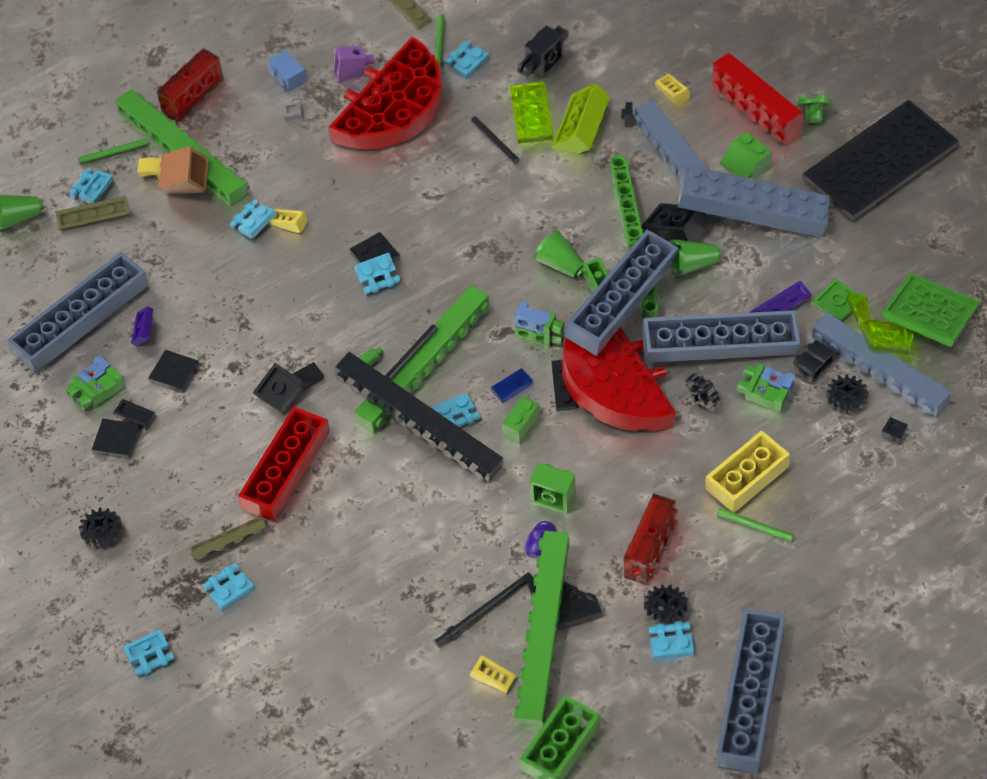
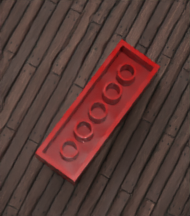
M730 52L713 62L712 85L717 92L725 96L729 102L736 105L741 112L748 115L753 122L760 125L765 132L771 134L777 142L785 147L801 136L803 118L801 110Z
M293 406L238 494L241 509L273 522L277 520L329 435L328 419Z

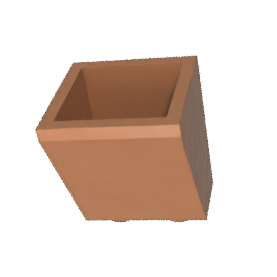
M192 147L163 154L160 162L159 190L168 195L206 192L208 157Z

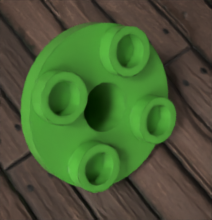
M816 95V98L809 99L808 96H800L798 101H796V107L806 108V121L809 123L821 122L823 120V107L832 105V100L826 97V95Z

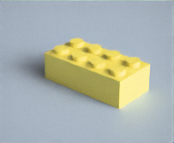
M761 430L706 476L705 490L732 513H735L789 467L790 453Z

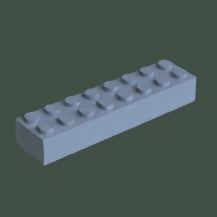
M686 165L680 180L678 207L821 238L828 222L829 196Z
M646 230L567 322L564 337L592 354L597 355L672 266L676 259L678 247Z
M120 252L7 339L12 354L36 374L149 285L146 272L124 253Z
M795 310L643 318L641 327L645 363L797 355L800 346Z
M744 609L717 750L716 767L757 774L759 772L784 632L785 615Z

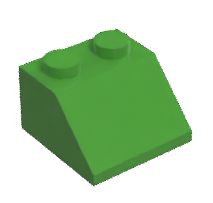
M746 131L733 140L721 159L720 164L733 175L753 179L771 166L772 151Z

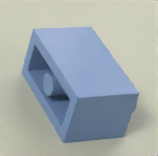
M286 49L268 59L270 65L268 69L271 75L276 76L281 86H285L289 91L307 82L305 69Z

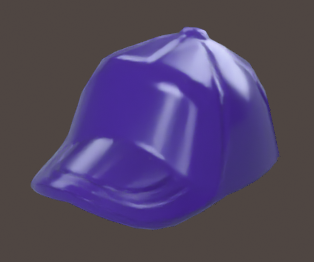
M542 521L538 523L528 534L524 550L529 557L537 559V556H541L542 550H539V540L544 537V531L557 532L551 522Z

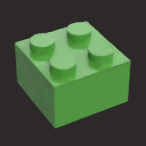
M538 463L529 481L531 503L568 514L576 497L575 474L568 470L554 468L549 464Z

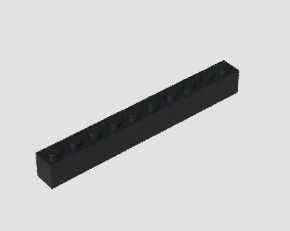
M350 351L335 366V377L340 383H345L351 387L354 393L361 394L370 404L377 405L386 415H391L397 419L399 424L410 428L416 436L426 439L432 447L439 448L445 456L456 460L462 468L472 471L478 479L489 483L502 468V456Z

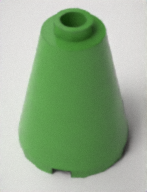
M0 194V230L40 215L43 210L42 200L35 196Z
M557 229L551 231L553 235L551 237L547 235L535 251L538 255L533 256V258L573 278L581 277L583 275V263L585 262Z
M677 239L670 240V243L678 247L675 262L672 264L673 271H670L674 277L713 265L721 258V251L714 244Z

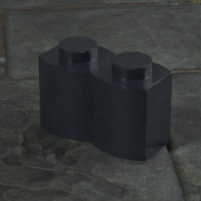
M818 340L812 344L809 343L804 353L795 357L793 372L813 383L833 363L835 351Z

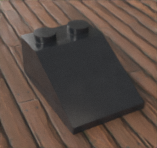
M660 203L641 227L643 230H649L668 242L675 239L696 242L711 223L706 213L680 208L678 204Z

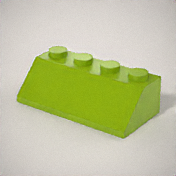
M597 83L572 94L552 148L575 154L591 149L610 95Z

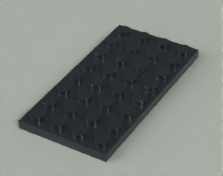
M908 99L803 173L802 178L819 193L828 195L829 201L853 221L959 146V140Z

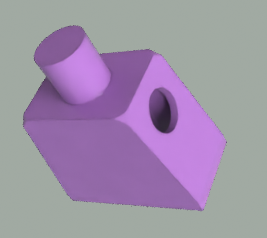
M361 46L335 47L333 72L338 83L364 76L366 65L375 64L374 55H365Z

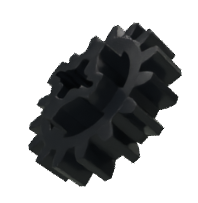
M693 373L685 380V386L688 388L687 391L691 394L693 401L697 405L701 404L702 408L706 407L708 411H714L720 406L721 398L718 396L719 392L715 390L710 380H705L704 376L700 377L698 373Z
M848 374L845 375V378L838 375L837 381L832 379L831 384L827 385V403H832V409L839 408V413L842 410H845L846 414H849V410L856 413L857 407L862 410L863 404H867L869 393L867 385H862V379L855 380V375L852 378H849Z
M99 507L98 512L92 509L91 515L85 513L86 519L80 520V536L82 540L84 539L86 545L91 543L92 548L97 544L100 548L103 547V544L109 547L110 541H117L115 536H121L120 530L123 529L121 519L115 511L110 512L109 508L102 511V508Z
M661 584L659 589L654 586L653 591L648 590L647 596H644V610H646L647 616L652 615L653 621L658 618L659 623L666 620L669 624L671 619L677 622L678 616L684 617V612H687L688 598L685 597V592L679 593V587L672 589L671 584L668 588H665L664 584Z

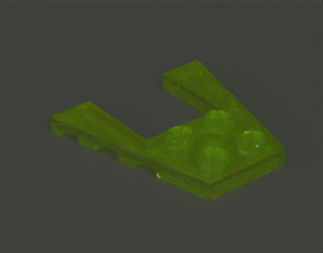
M848 293L847 301L869 350L908 355L915 331L894 322L869 319L867 295Z

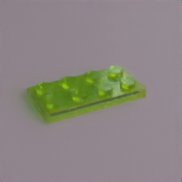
M545 82L510 85L518 144L553 140Z

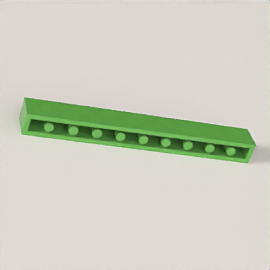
M130 89L115 100L118 112L166 153L192 147L207 156L206 186L232 207L248 195L246 190L247 184L242 178H238L230 168L227 169L207 149L204 150L184 130L181 131L175 122L169 121L163 112L155 109L152 103L146 102L140 93Z
M470 285L434 324L438 330L391 380L409 393L417 389L421 381L431 374L432 369L442 362L448 351L453 350L458 340L466 335L468 329L474 326L479 317L489 310V295ZM366 399L354 411L356 423L373 434L378 428L383 427L385 421L390 416L386 415L377 405L370 404Z
M544 531V537L539 540V550L542 551L541 556H537L536 568H539L538 574L534 575L536 592H532L531 605L534 606L533 611H529L528 623H531L530 630H526L525 642H528V648L523 650L525 668L521 667L520 680H523L522 687H518L517 699H520L519 706H515L514 718H517L518 726L542 728L544 725L568 556L569 533Z

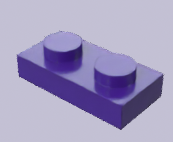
M149 306L136 314L131 344L136 347L146 342L150 337L149 330L153 321L154 309Z

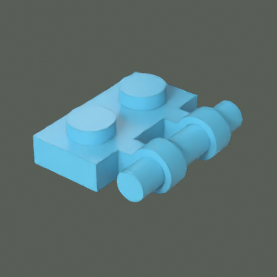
M469 40L461 43L455 52H451L444 61L446 66L454 64L453 71L465 79L470 77L489 59V54L479 47L475 46L472 50L469 49L472 46Z
M87 168L79 176V181L71 187L69 196L75 198L78 194L80 200L84 202H98L114 180L113 176L96 170L93 175V170Z
M253 200L244 206V210L240 214H236L233 217L230 226L235 229L240 225L238 227L240 233L253 239L276 216V212L274 209L263 204L256 208L259 203Z
M389 253L354 265L360 283L367 281L369 283V286L363 288L365 294L371 292L374 294L379 292V289L387 286L390 288L400 282L398 275L390 276V273L396 269ZM384 276L385 280L377 283L375 282V278Z
M467 393L432 406V409L458 427L466 424L471 425L474 421L480 419L478 412L470 414L475 411V407Z
M236 563L224 567L221 573L215 577L211 576L202 585L206 592L211 588L215 590L210 593V597L221 611H224L255 589L253 583L243 572L237 576L234 575L239 570ZM228 578L229 581L227 583H225L222 586L219 584L221 581Z
M675 621V624L666 625L657 623L656 626L648 627L649 635H658V638L650 639L653 660L694 656L691 634L683 635L682 632L690 630L689 622L681 623V621ZM676 632V636L665 637L664 633Z
M160 629L123 646L131 665L133 666L139 662L141 664L140 667L134 669L137 676L144 673L147 675L151 673L152 669L159 666L164 667L168 665L167 662L175 659L172 652L163 654V651L169 649V646ZM157 655V659L147 663L146 659Z

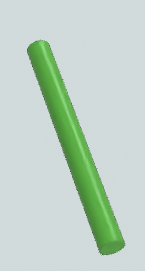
M439 14L437 18L434 54L439 68L441 66L444 15Z
M146 138L78 157L79 164L146 146L148 142Z
M718 508L716 513L717 516L792 542L794 534Z

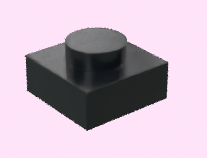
M626 102L625 109L621 110V120H624V127H632L633 102Z
M890 417L881 431V436L899 443L907 430L908 424Z

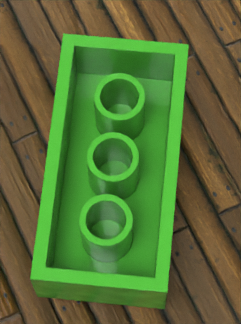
M564 695L519 759L520 770L535 779H565L600 728V714Z

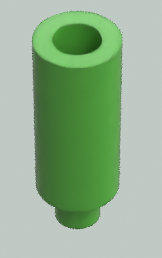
M381 347L377 349L371 348L358 358L368 365H372L380 359L379 356L384 352Z

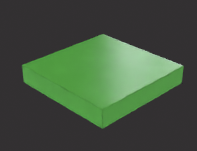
M835 278L811 301V305L824 314L827 312L841 322H844L865 302V297Z

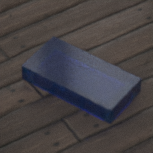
M521 368L493 385L491 391L504 403L531 386L533 380Z

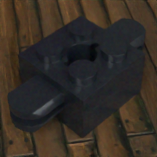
M546 25L542 30H539L536 36L525 44V58L519 63L517 72L527 78L534 74L543 79L564 59L563 43L567 40L569 31L559 25L555 29Z

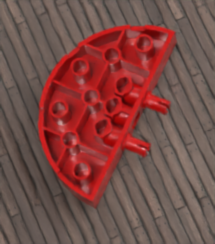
M411 37L380 71L368 66L365 70V76L372 80L360 93H356L349 88L345 91L344 99L351 101V103L328 127L330 141L355 149H379L400 144L424 130L434 119L442 100V81L439 64L435 56L428 51V47L416 38Z
M620 327L597 355L592 354L568 338L565 339L561 361L562 377L569 394L582 409H587L594 414V418L624 430L637 431V429H648L649 432L673 428L676 412L655 381L667 377V370L665 366L648 370L638 352L644 351L643 339L630 342Z

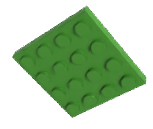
M910 272L883 309L881 317L952 347L977 310L980 301Z

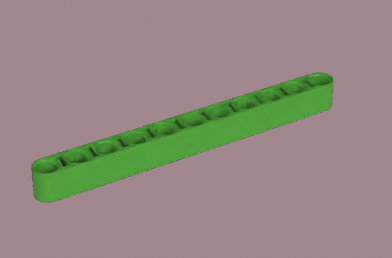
M615 155L611 158V176L627 251H629L642 236L643 232L627 159L622 155ZM655 287L651 289L639 304L642 319L658 317V300Z

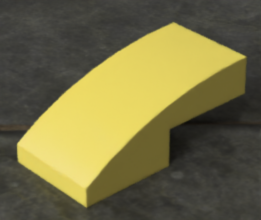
M139 158L137 170L139 177L157 175L158 179H160L161 158Z

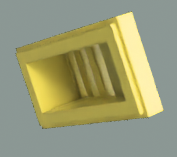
M670 74L655 81V85L676 107L690 100L689 89Z
M274 209L276 216L268 225L302 233L308 223V219L304 211Z
M481 655L469 676L507 693L517 675ZM482 667L486 668L484 672L480 671ZM489 670L493 671L491 676L487 675ZM496 674H500L499 679L495 680ZM507 677L508 680L506 681L505 685L502 684L501 682L503 678Z

